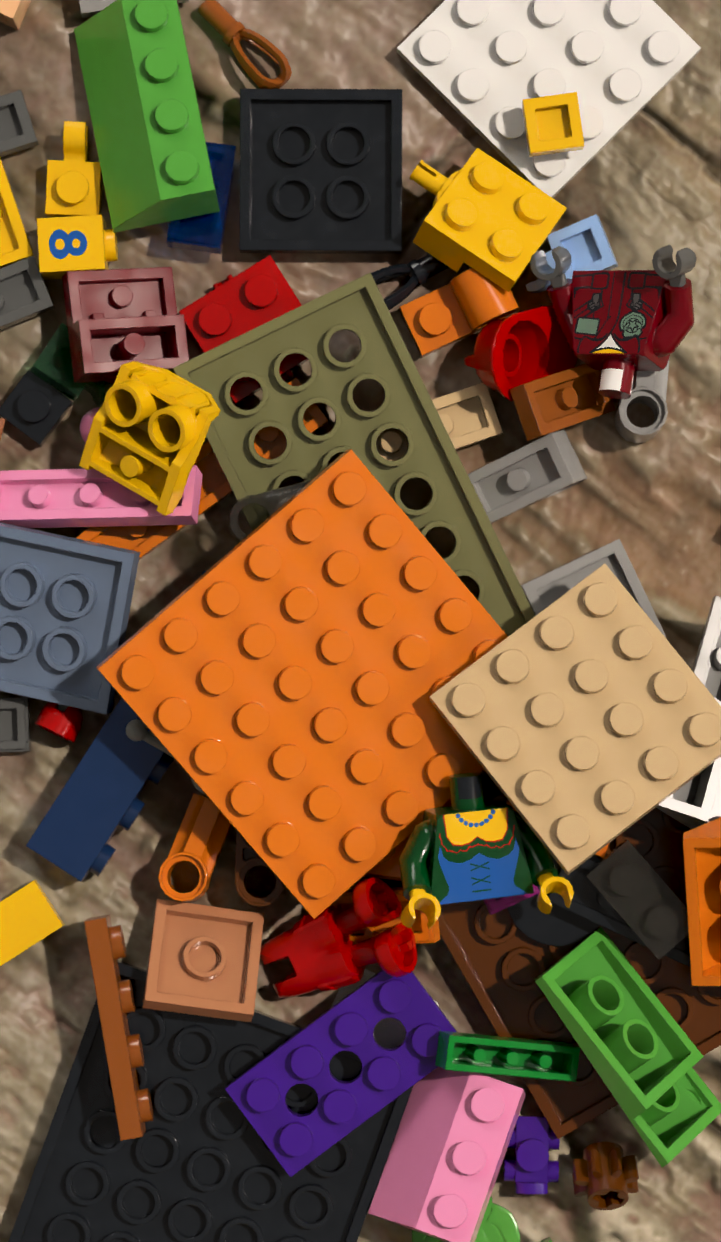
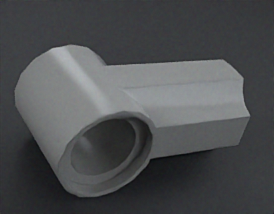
M669 360L667 366L661 371H634L631 397L628 399H618V407L614 416L615 427L619 435L625 440L633 443H646L653 439L664 425L668 414L666 394ZM635 403L647 405L654 413V424L644 428L633 425L627 417L628 406Z

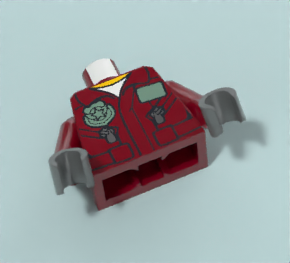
M667 245L654 253L652 260L654 270L573 271L572 279H566L565 272L571 265V255L567 249L558 246L552 250L555 269L548 265L546 254L543 250L532 255L530 266L533 274L541 280H550L551 284L547 287V292L570 350L588 366L601 371L598 389L600 395L613 399L630 398L634 371L663 370L667 366L670 354L674 353L692 329L695 321L691 280L685 278V274L692 271L697 260L696 254L691 249L684 248L677 251V265L673 261L672 246Z

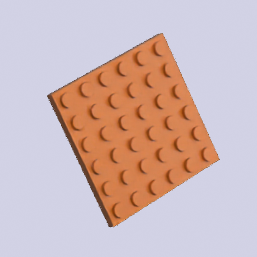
M347 449L102 661L96 669L309 915L315 919L412 833L414 827L423 822V815L426 809L442 807L451 799L450 775L480 773L484 770L430 702V696L508 636L352 449Z

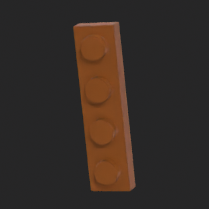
M110 914L86 919L84 924L120 1141L143 1137L146 1131L145 1122L153 1121V1109L149 1089H139L136 1068L144 1066V1055L140 1035H130L127 1013L135 1012V1001L130 979L121 981L118 959L126 958L123 930L121 925L112 926Z

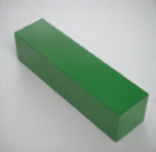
M439 1031L435 1065L445 1070L576 1082L580 1047L563 1042Z

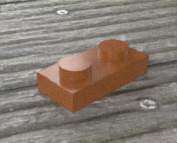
M585 363L509 389L527 441L615 411L612 398L598 393L601 371L595 370Z

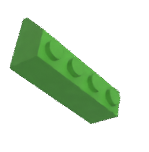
M116 0L74 29L113 232L116 233L219 212L220 209L177 0Z

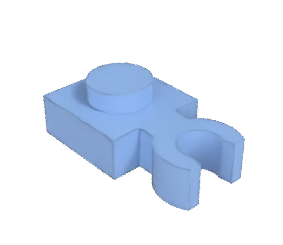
M597 214L555 231L547 237L552 250L560 246L567 249L571 255L570 268L565 272L566 279H572L573 271H609L618 267ZM552 250L545 253L548 265L555 269V261L552 256ZM537 279L526 284V288L530 293H540L547 290L551 283L550 280Z

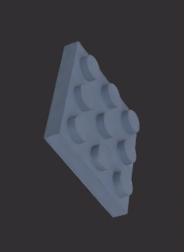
M0 522V691L102 714L112 712L116 691L96 667L125 641L140 552Z

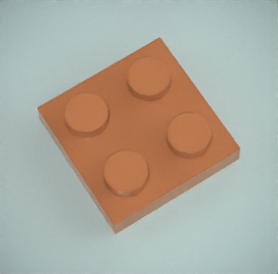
M157 899L142 1008L251 1023L255 1009L265 913Z

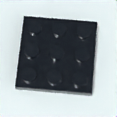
M240 89V253L402 254V89Z

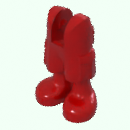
M376 877L360 881L353 890V906L343 911L335 906H329L315 919L309 914L304 915L294 924L293 928L272 938L261 946L260 957L263 965L289 957L294 968L293 973L272 984L279 998L295 997L316 990H337L338 988L359 982L364 976L366 965L378 963L382 970L391 977H402L414 970L417 963L415 936L412 929L405 927L402 922L359 943L350 940L352 933L363 928L380 926L396 919L401 914L402 906L387 883Z

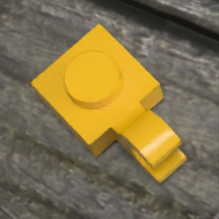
M64 121V161L47 160L45 214L47 216L101 215L102 172L100 162H87L89 126H86V122Z

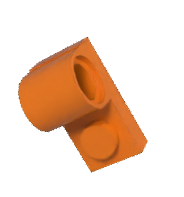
M471 268L454 277L449 284L400 306L399 310L423 358L481 331L484 326L493 320L506 318L518 313L520 308L511 290L507 292Z

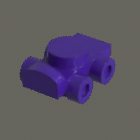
M519 1116L516 1122V1127L508 1145V1148L515 1149V1160L504 1159L503 1173L504 1181H515L514 1193L548 1194V1182L558 1183L559 1161L549 1160V1149L559 1150L560 1139H557L552 1128H549V1123L545 1116Z

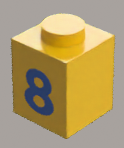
M102 215L37 218L39 271L45 280L62 279V276L67 271L109 270L108 262L118 261L117 235L113 232V229H106V222Z

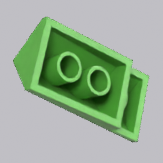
M602 927L534 979L661 1167L672 1161L721 1113V1103L692 1068L704 1056Z

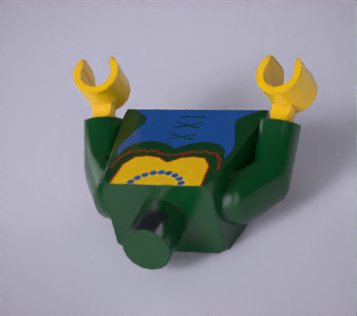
M473 772L450 775L451 806L426 809L423 815V822L414 827L399 857L403 896L409 900L401 914L402 924L405 927L411 928L415 922V909L426 914L428 919L427 926L431 929L440 916V905L533 894V884L541 887L537 906L542 913H551L552 904L547 896L549 893L561 895L565 906L569 908L574 894L573 886L565 878L557 876L558 870L549 851L519 813L514 811L512 806L501 801L484 802L482 773Z

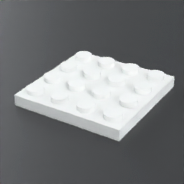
M445 0L397 47V53L523 179L552 198L701 50V47L653 0ZM577 92L585 145L583 150L529 157L522 100Z

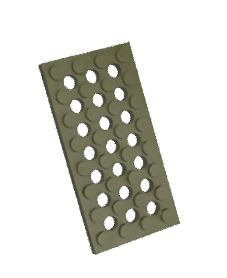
M371 272L173 368L176 375L210 393L221 410L219 416L211 422L206 437L252 531L284 505L278 497V488L285 478L299 476L309 483L327 467L333 455L345 452L347 449H352L424 537L434 527H445L452 532L455 540L454 548L443 559L457 576H469L474 579L478 587L476 599L507 636H510L535 617ZM349 330L359 338L360 352L354 360L340 362L331 355L329 340L337 331ZM301 354L309 360L312 369L311 376L303 385L292 386L281 378L279 367L281 361L286 356ZM244 377L256 380L263 392L259 405L250 410L236 407L230 398V389L233 383ZM364 379L375 380L382 386L384 391V400L381 406L370 412L359 409L352 397L354 387ZM324 403L333 410L335 424L327 434L314 435L306 429L303 416L310 405ZM269 426L281 430L286 438L284 452L274 459L261 457L254 447L256 434L262 428ZM389 428H395L403 432L408 442L405 454L394 461L381 457L376 448L378 436ZM418 477L424 479L429 484L431 498L426 506L414 510L407 508L402 503L400 490L405 481Z

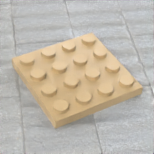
M603 564L430 696V702L567 875L721 757V705L606 564Z

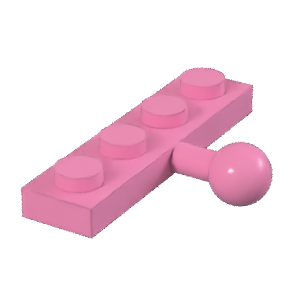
M100 407L89 410L80 422V434L85 443L93 418ZM193 465L182 498L173 513L164 516L156 511L157 505L94 468L90 470L82 468L0 471V522L25 528L197 525L203 474L197 465Z

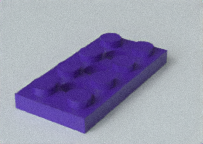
M381 970L228 1084L225 1090L288 1175L292 1177L438 1067L435 1063L439 1031H457L413 972L402 977H391ZM395 1018L404 1025L406 1035L399 1046L384 1048L375 1041L373 1031L376 1024L382 1019ZM351 1051L360 1058L362 1069L355 1079L341 1081L333 1076L329 1064L336 1053ZM307 1084L316 1091L318 1103L311 1112L298 1114L288 1107L286 1094L292 1086Z

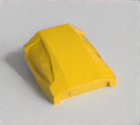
M135 361L123 364L113 386L107 391L102 406L93 418L79 466L86 470L94 468L157 505L156 511L166 516L173 513L182 498L189 473L199 455L210 424L219 416L221 410L210 393L168 369Z

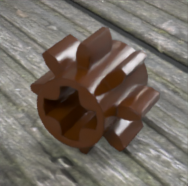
M607 1141L593 1143L583 1150V1159H573L574 1195L576 1197L587 1195L588 1204L594 1209L614 1210L620 1208L628 1202V1193L638 1192L637 1158L635 1155L624 1157L623 1148L617 1143Z

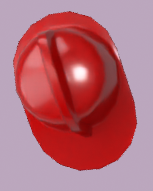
M540 306L512 314L506 318L493 320L484 326L478 334L474 354L464 358L465 365L476 369V374L483 384L492 390L500 392L509 401H513L509 389L573 368L577 361V357L567 344L552 306Z

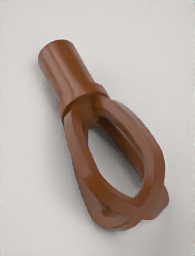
M205 0L201 4L198 13L223 37L222 41L228 47H231L241 67L261 89H280L288 82L292 74L291 67L285 55L275 45L255 31L246 29L217 0ZM242 39L259 48L279 65L280 74L277 78L265 77L254 66L241 47L240 41Z

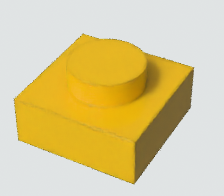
M577 92L522 100L529 157L583 150L585 145Z

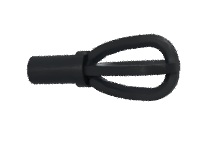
M428 254L408 264L388 266L371 274L376 285L396 277L407 275L410 277L405 285L384 299L388 310H390L407 298L417 285L421 286L427 283V279L449 267L431 254Z

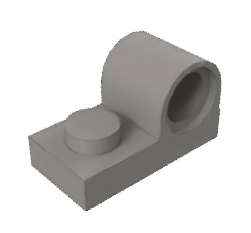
M565 429L552 432L468 474L491 524L587 479Z

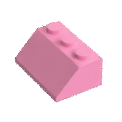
M439 1066L414 1084L368 1214L444 1242H475L526 1097L524 1089L480 1073L445 1070Z

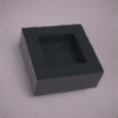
M28 370L0 407V416L43 446L74 403L31 370Z

